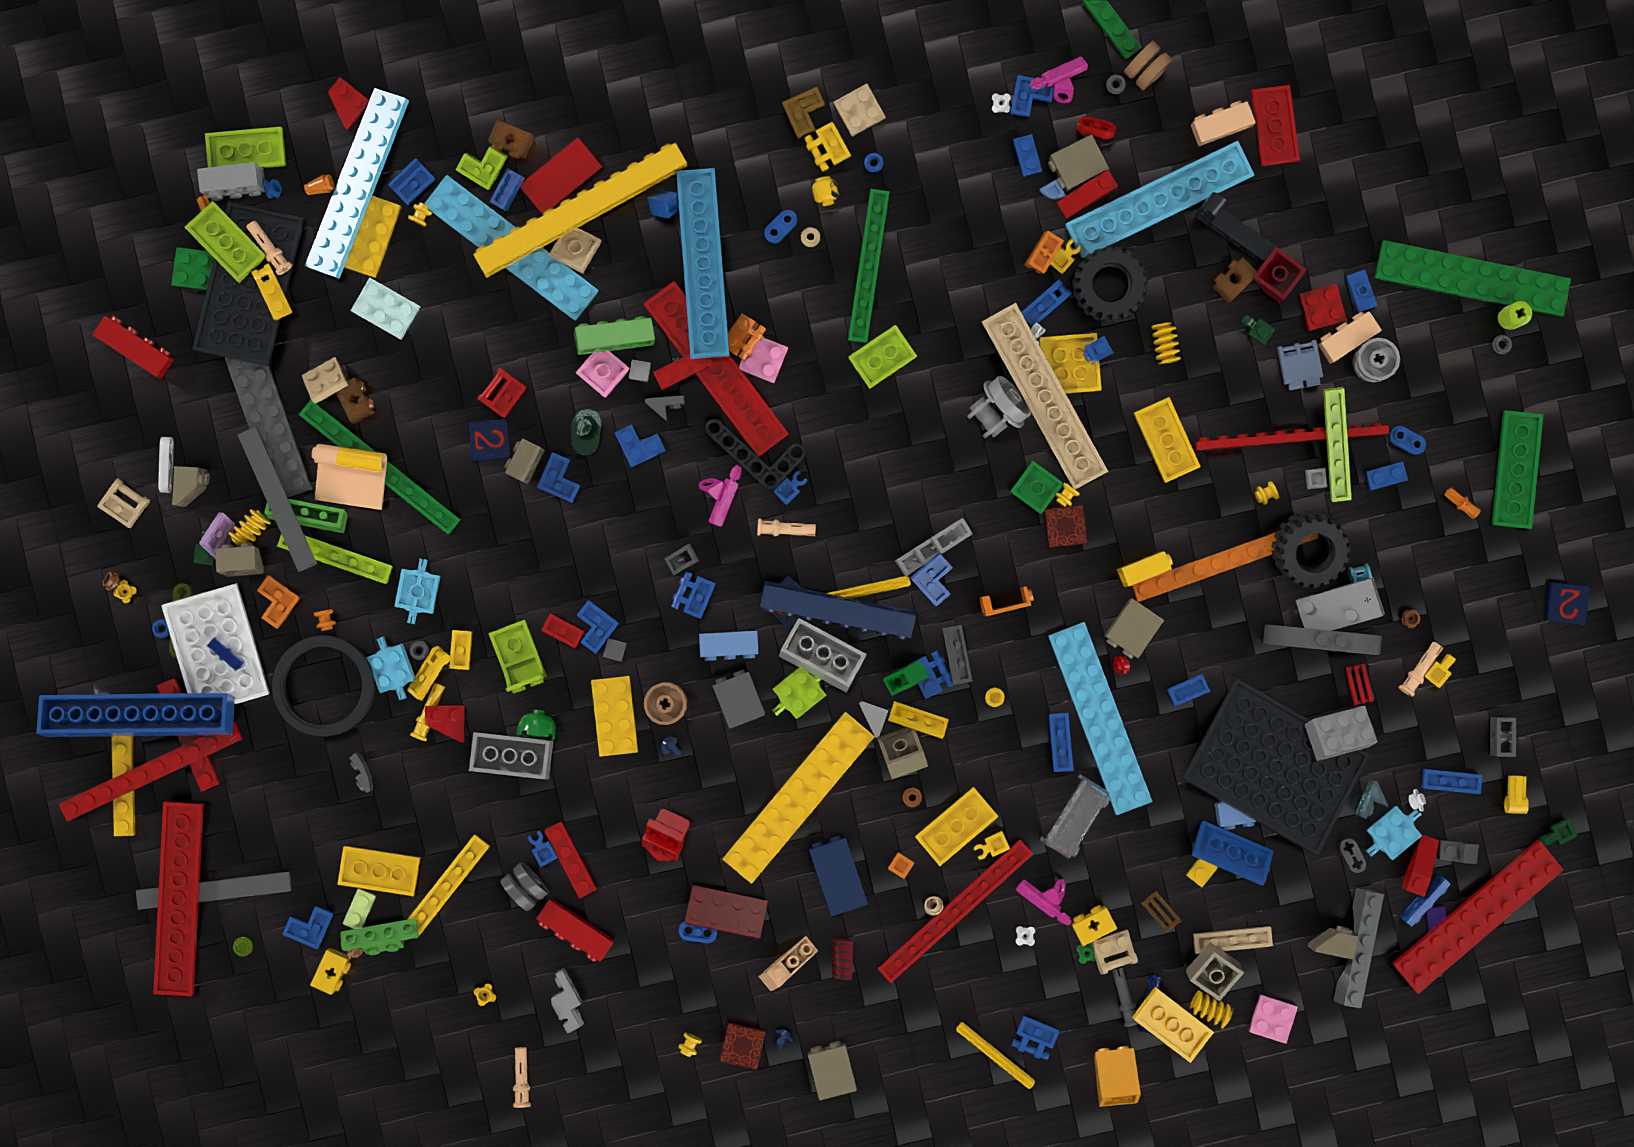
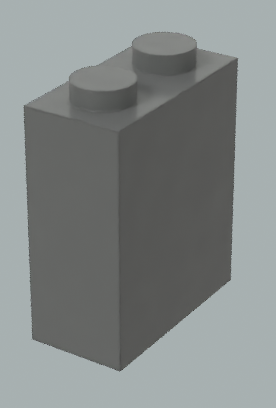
M744 669L733 673L734 677L727 680L725 676L715 680L716 684L713 685L729 729L765 715L749 672L745 673Z

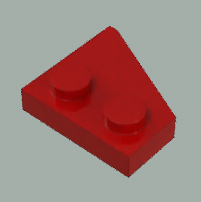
M340 77L328 93L344 128L349 131L366 110L369 100Z
M464 705L425 706V725L458 742H464Z

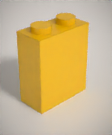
M1163 551L1121 567L1117 571L1123 586L1129 587L1171 570L1170 565L1173 562L1170 555Z

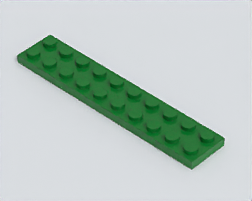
M1385 240L1381 243L1374 279L1506 306L1523 301L1530 305L1532 311L1559 317L1564 316L1571 278Z

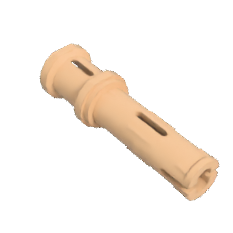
M252 221L246 226L266 253L267 261L271 262L276 268V273L281 275L287 272L292 267V264L283 257L281 249L275 248L258 223Z
M758 518L757 535L773 534V536H778L779 534L815 537L816 524L783 523L777 519L774 521H763L761 518Z
M1432 642L1413 671L1408 672L1407 679L1398 688L1405 694L1413 697L1415 690L1419 684L1424 682V675L1443 650V647L1436 642Z
M526 1047L515 1048L516 1085L513 1087V1091H515L513 1107L524 1108L531 1106L528 1095L530 1086L527 1084Z

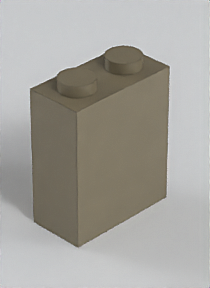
M1092 135L1050 155V161L1048 162L1052 172H1056L1058 176L1057 182L1060 188H1064L1065 192L1109 170Z
M1130 598L1104 637L1108 639L1106 642L1114 648L1117 646L1122 648V653L1130 659L1133 657L1139 658L1164 620Z
M832 1042L829 1044V1047L825 1048L816 1046L808 1052L819 1100L857 1091L845 1042Z

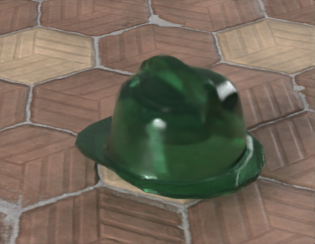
M591 409L581 410L572 420L571 444L579 454L590 455L598 448L601 419L596 411Z

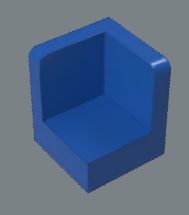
M658 190L647 197L652 215L669 218L679 211V201L676 192Z

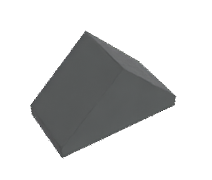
M687 544L665 558L673 575L700 561L691 544Z

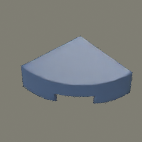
M1057 180L1040 189V192L1050 199L1057 200L1066 197Z

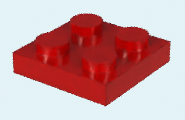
M1337 284L1298 295L1308 331L1347 321Z

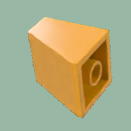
M1128 1046L1118 1047L1117 1050L1110 1051L1109 1048H1103L1095 1052L1094 1060L1099 1107L1138 1103L1141 1093L1134 1048L1129 1049Z

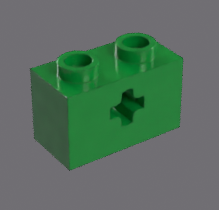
M918 660L883 678L893 696L916 685L929 676L921 661Z

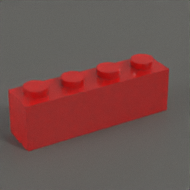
M104 316L92 335L154 376L162 379L174 359L169 357L171 353L162 347L157 349L153 346L155 343L147 337H144V339L137 336L138 331L130 326L125 328L121 325L123 322L115 316H112V318Z
M553 898L548 900L537 917L538 924L547 930L549 928L555 931L554 935L561 940L567 939L571 942L570 945L578 951L582 949L587 953L586 956L594 962L597 960L601 962L615 941Z

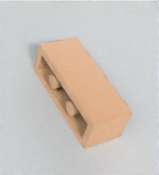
M1237 101L1230 105L1231 108L1224 110L1222 107L1212 111L1213 114L1207 117L1203 114L1194 118L1195 121L1191 124V128L1198 146L1252 127L1256 122L1248 101L1244 103Z
M1361 311L1352 317L1354 321L1350 324L1345 322L1336 328L1338 332L1331 335L1329 332L1320 338L1322 342L1318 344V347L1329 364L1382 331L1370 312L1363 314Z

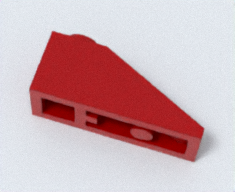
M1106 170L1058 201L1057 205L1065 218L1068 219L1116 190L1118 185L1109 170Z
M1421 834L1422 836L1417 841L1401 888L1425 897L1432 877L1439 840Z

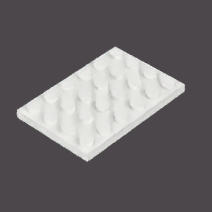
M238 584L161 605L187 693H228L235 697L234 704L270 694Z

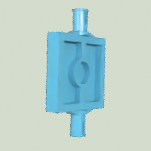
M425 559L419 560L418 570H401L394 607L410 611L407 623L415 624L417 613H434L441 576L432 575L425 571L428 561Z
M385 637L376 639L381 650L367 657V660L371 665L379 692L396 690L399 700L407 698L403 687L407 683L416 680L404 645L388 647Z
M1397 806L1393 807L1366 830L1375 843L1366 852L1372 857L1381 850L1391 860H1394L1422 836L1413 823L1421 816V813H1418L1419 811L1415 809V811L1407 816Z

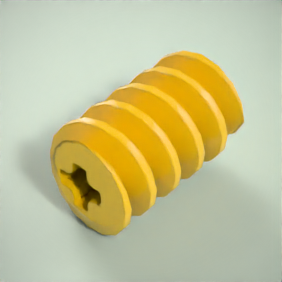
M1171 323L1157 324L1151 327L1152 330H1157V332L1152 334L1153 337L1159 338L1154 341L1155 345H1159L1155 352L1161 353L1156 356L1157 360L1162 361L1158 364L1176 362L1181 359V357L1175 356L1176 353L1180 352V349H1174V346L1179 344V342L1172 340L1177 337V334L1171 333V331L1176 329L1175 326H1170Z
M250 509L252 516H244L247 522L239 521L241 528L234 527L236 534L229 532L232 541L236 545L241 547V544L250 543L249 540L255 541L256 537L254 534L260 536V529L265 530L267 528L265 523H272L261 511Z
M1200 990L1197 991L1190 1004V1009L1194 1008V1015L1200 1011V1018L1208 1015L1207 1021L1209 1022L1214 1018V1025L1221 1022L1222 1029L1228 1024L1233 1013V1008L1231 1009L1229 1004L1224 1005L1221 1000L1217 1002V999L1214 997L1210 999V995H1203V992Z

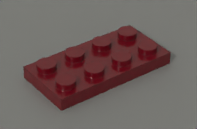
M693 885L684 924L760 940L768 901Z

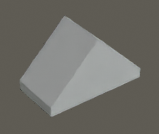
M864 701L859 702L875 738L879 737L888 710Z

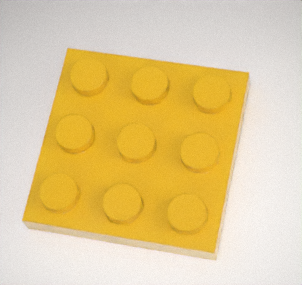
M1097 333L1039 338V346L1066 394L1101 391L1099 361L1092 364L1091 361L1087 362L1083 355V351H1085L1083 347L1096 341Z

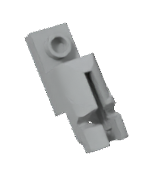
M565 968L557 971L555 981L559 988L563 987L564 990L555 994L551 998V1003L559 1020L563 1018L568 1019L563 1026L566 1032L570 1033L584 1024L579 1009L575 1008L581 1005L583 1001Z

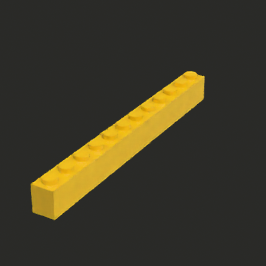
M676 143L664 145L660 152L648 154L644 157L643 161L630 164L627 170L623 172H615L610 176L611 179L605 182L603 180L597 182L591 190H583L577 194L576 198L572 200L567 199L560 203V207L548 209L543 213L542 217L530 219L526 222L527 225L522 228L516 227L509 232L510 234L505 237H497L493 240V244L487 247L486 245L479 247L473 255L486 278L676 174V171L687 168V162Z

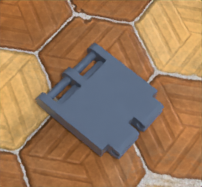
M1316 340L1300 345L1295 343L1294 346L1277 347L1284 385L1288 384L1289 391L1304 388L1303 381H1305L1306 387L1320 385V378L1323 377ZM1312 346L1310 349L1300 350V348ZM1294 349H1295L1294 352L1283 353L1284 351H1289V350H1294Z

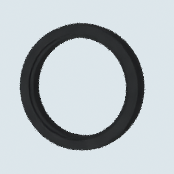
M317 635L297 642L283 654L274 671L272 692L278 711L291 726L309 735L327 737L350 730L364 718L373 702L375 679L367 657L358 647L340 637ZM332 647L347 654L359 669L362 679L360 700L353 712L340 722L329 725L309 722L295 712L288 700L286 679L289 669L301 654L312 648Z

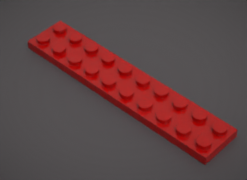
M673 281L645 302L644 306L680 354L685 357L690 354L686 296ZM730 355L727 357L711 358L713 365L695 374L755 454L760 457L787 437L789 433Z
M163 802L153 994L194 995L204 806L202 803Z
M1535 841L1392 964L1411 988L1419 994L1559 875L1563 868L1541 841Z

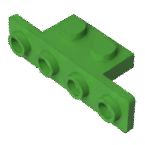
M409 919L342 931L341 948L343 951L362 948L369 955H377L382 951H397L399 948H404V940L418 938L417 920Z

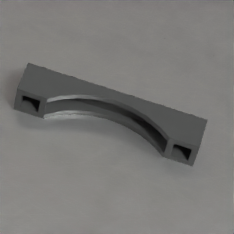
M1356 888L1352 907L1354 934L1358 936L1354 960L1348 959L1343 974L1337 981L1334 996L1335 1002L1345 1006L1362 1007L1384 894L1372 890Z

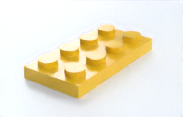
M375 196L371 197L345 263V268L373 278L377 277L401 209L400 205Z
M1170 397L1133 413L1164 483L1201 467Z
M630 676L591 680L599 756L638 752Z
M972 787L920 831L915 838L937 864L941 866L998 818V815L976 789Z
M343 846L337 885L415 896L421 857Z
M1156 987L1132 1016L1136 1022L1190 1063L1214 1033Z

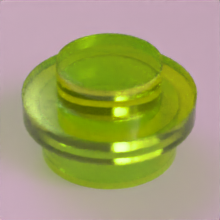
M240 937L233 944V950L238 956H247L253 949V944L247 937Z

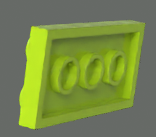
M282 127L205 133L208 168L252 162L257 163L262 168L286 166Z
M213 201L185 226L191 235L238 283L266 258V255Z

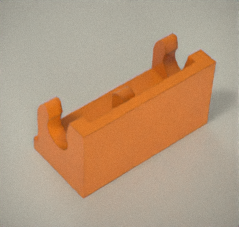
M1050 231L1044 232L1026 261L1025 266L1035 269L1039 274H1044L1064 240Z

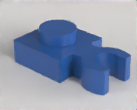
M799 471L793 475L791 482L786 478L773 490L786 505L800 492L797 487L807 482L806 478L802 482L797 481V476L800 474Z
M539 830L537 831L539 835L538 840H534L531 835L528 836V840L536 846L531 851L540 867L558 858L550 841L543 842L544 836Z

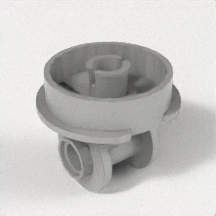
M998 376L993 381H986L984 383V390L988 399L986 400L984 397L979 399L970 407L972 412L967 416L970 419L975 415L983 423L982 425L987 430L983 435L984 438L990 434L993 437L998 435L1007 427L1006 421L1017 428L1024 426V420L1031 415V410L1019 390L1002 376ZM989 402H995L998 408L1004 413L1003 419L1000 417V415L996 412V410L991 406Z

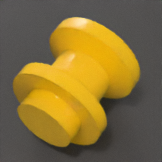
M419 203V205L414 204L413 207L416 211L408 219L426 227L427 224L424 220L426 215L432 214L429 211L430 207Z
M1272 481L1268 482V487L1264 489L1260 486L1257 487L1255 496L1259 503L1268 504V499L1272 497L1275 500L1279 499V494Z
M1064 483L1062 493H1056L1055 496L1057 497L1056 501L1066 507V505H1072L1070 500L1073 496H1079V493Z
M685 1032V1043L679 1044L678 1047L681 1049L680 1052L691 1057V1055H696L697 1051L694 1048L696 1044H701L702 1039Z

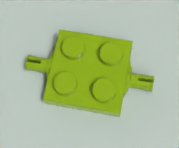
M799 667L773 688L781 703L773 708L772 711L777 716L784 709H787L798 719L827 696L819 684V681L822 679L813 676Z

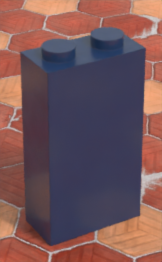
M841 835L830 838V842L823 844V841L812 844L813 848H810L809 852L831 916L867 905L868 902L846 836L841 837Z

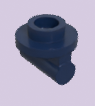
M670 736L662 741L661 751L664 754L672 752L675 756H680L682 753L676 746L677 739Z
M781 1029V1031L776 1030L775 1035L779 1038L774 1044L776 1049H780L785 1042L791 1043L793 1041L788 1031Z

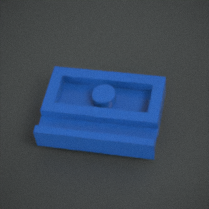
M415 158L388 185L409 206L436 179Z

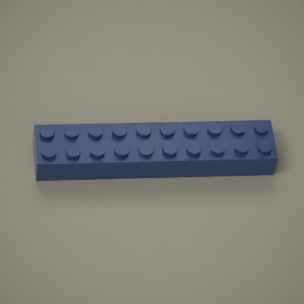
M228 693L39 695L37 734L45 737L233 735L235 697Z

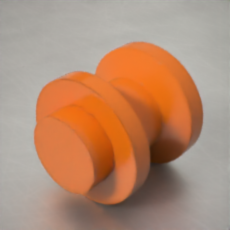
M333 609L314 613V616L318 617L320 622L316 627L321 628V631L333 629L332 625L336 624L330 618Z

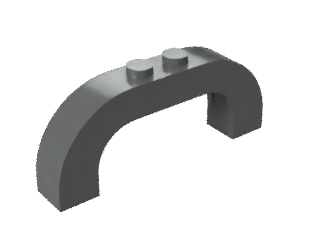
M1265 625L1263 644L1380 655L1382 636Z

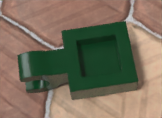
M1246 315L1240 321L1250 329L1247 335L1262 346L1266 344L1275 331L1273 327L1262 319H1258L1255 322L1253 318Z
M202 531V533H201V539H202V537L204 536V534L206 533V531H205V532ZM196 544L194 563L215 565V558L200 544Z
M1566 818L1550 826L1552 832L1539 837V839L1546 846L1554 841L1561 845L1576 837L1577 834L1570 820Z

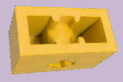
M1096 906L1090 910V914L1086 916L1081 914L1073 919L1074 922L1071 925L1082 946L1117 929L1105 906ZM1091 920H1093L1094 922H1097V923L1095 924V926H1096L1095 928H1092V927L1090 926V925H1091V923H1090Z
M327 949L310 985L330 995L335 991H339L343 984L341 980L343 973L347 974L351 963H349L351 957L335 949ZM331 968H334V973H335V974H334L333 976L330 975V974H331V971H330Z

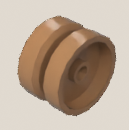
M1155 41L1149 43L1124 70V73L1130 79L1142 72L1136 81V84L1142 90L1146 89L1152 82H1155L1173 60L1167 53H1162L1154 59L1160 51V46Z
M662 682L654 685L647 692L644 698V709L647 716L653 722L660 725H669L677 722L684 715L687 709V697L680 686L672 682ZM665 699H667L668 703H670V705L667 707L663 705V701Z

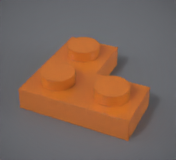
M270 575L267 576L257 590L272 601L261 618L276 629H279L301 597Z

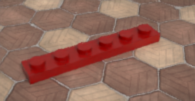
M177 678L157 685L160 694L182 693ZM201 735L178 736L182 746L201 737ZM209 755L190 764L201 792L221 784Z

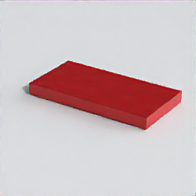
M1290 85L1251 90L1261 167L1299 162L1300 156Z
M577 138L526 179L520 188L543 215L545 211L556 207L603 167L582 141Z

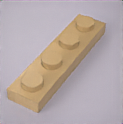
M1270 926L1193 934L1196 954H1200L1209 942L1223 951L1273 946Z

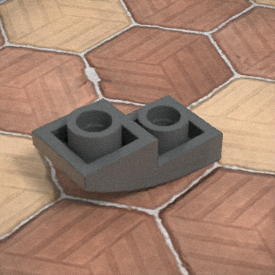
M357 752L350 757L352 761L350 764L357 772H361L355 777L357 786L361 791L368 793L373 790L372 777L364 758Z

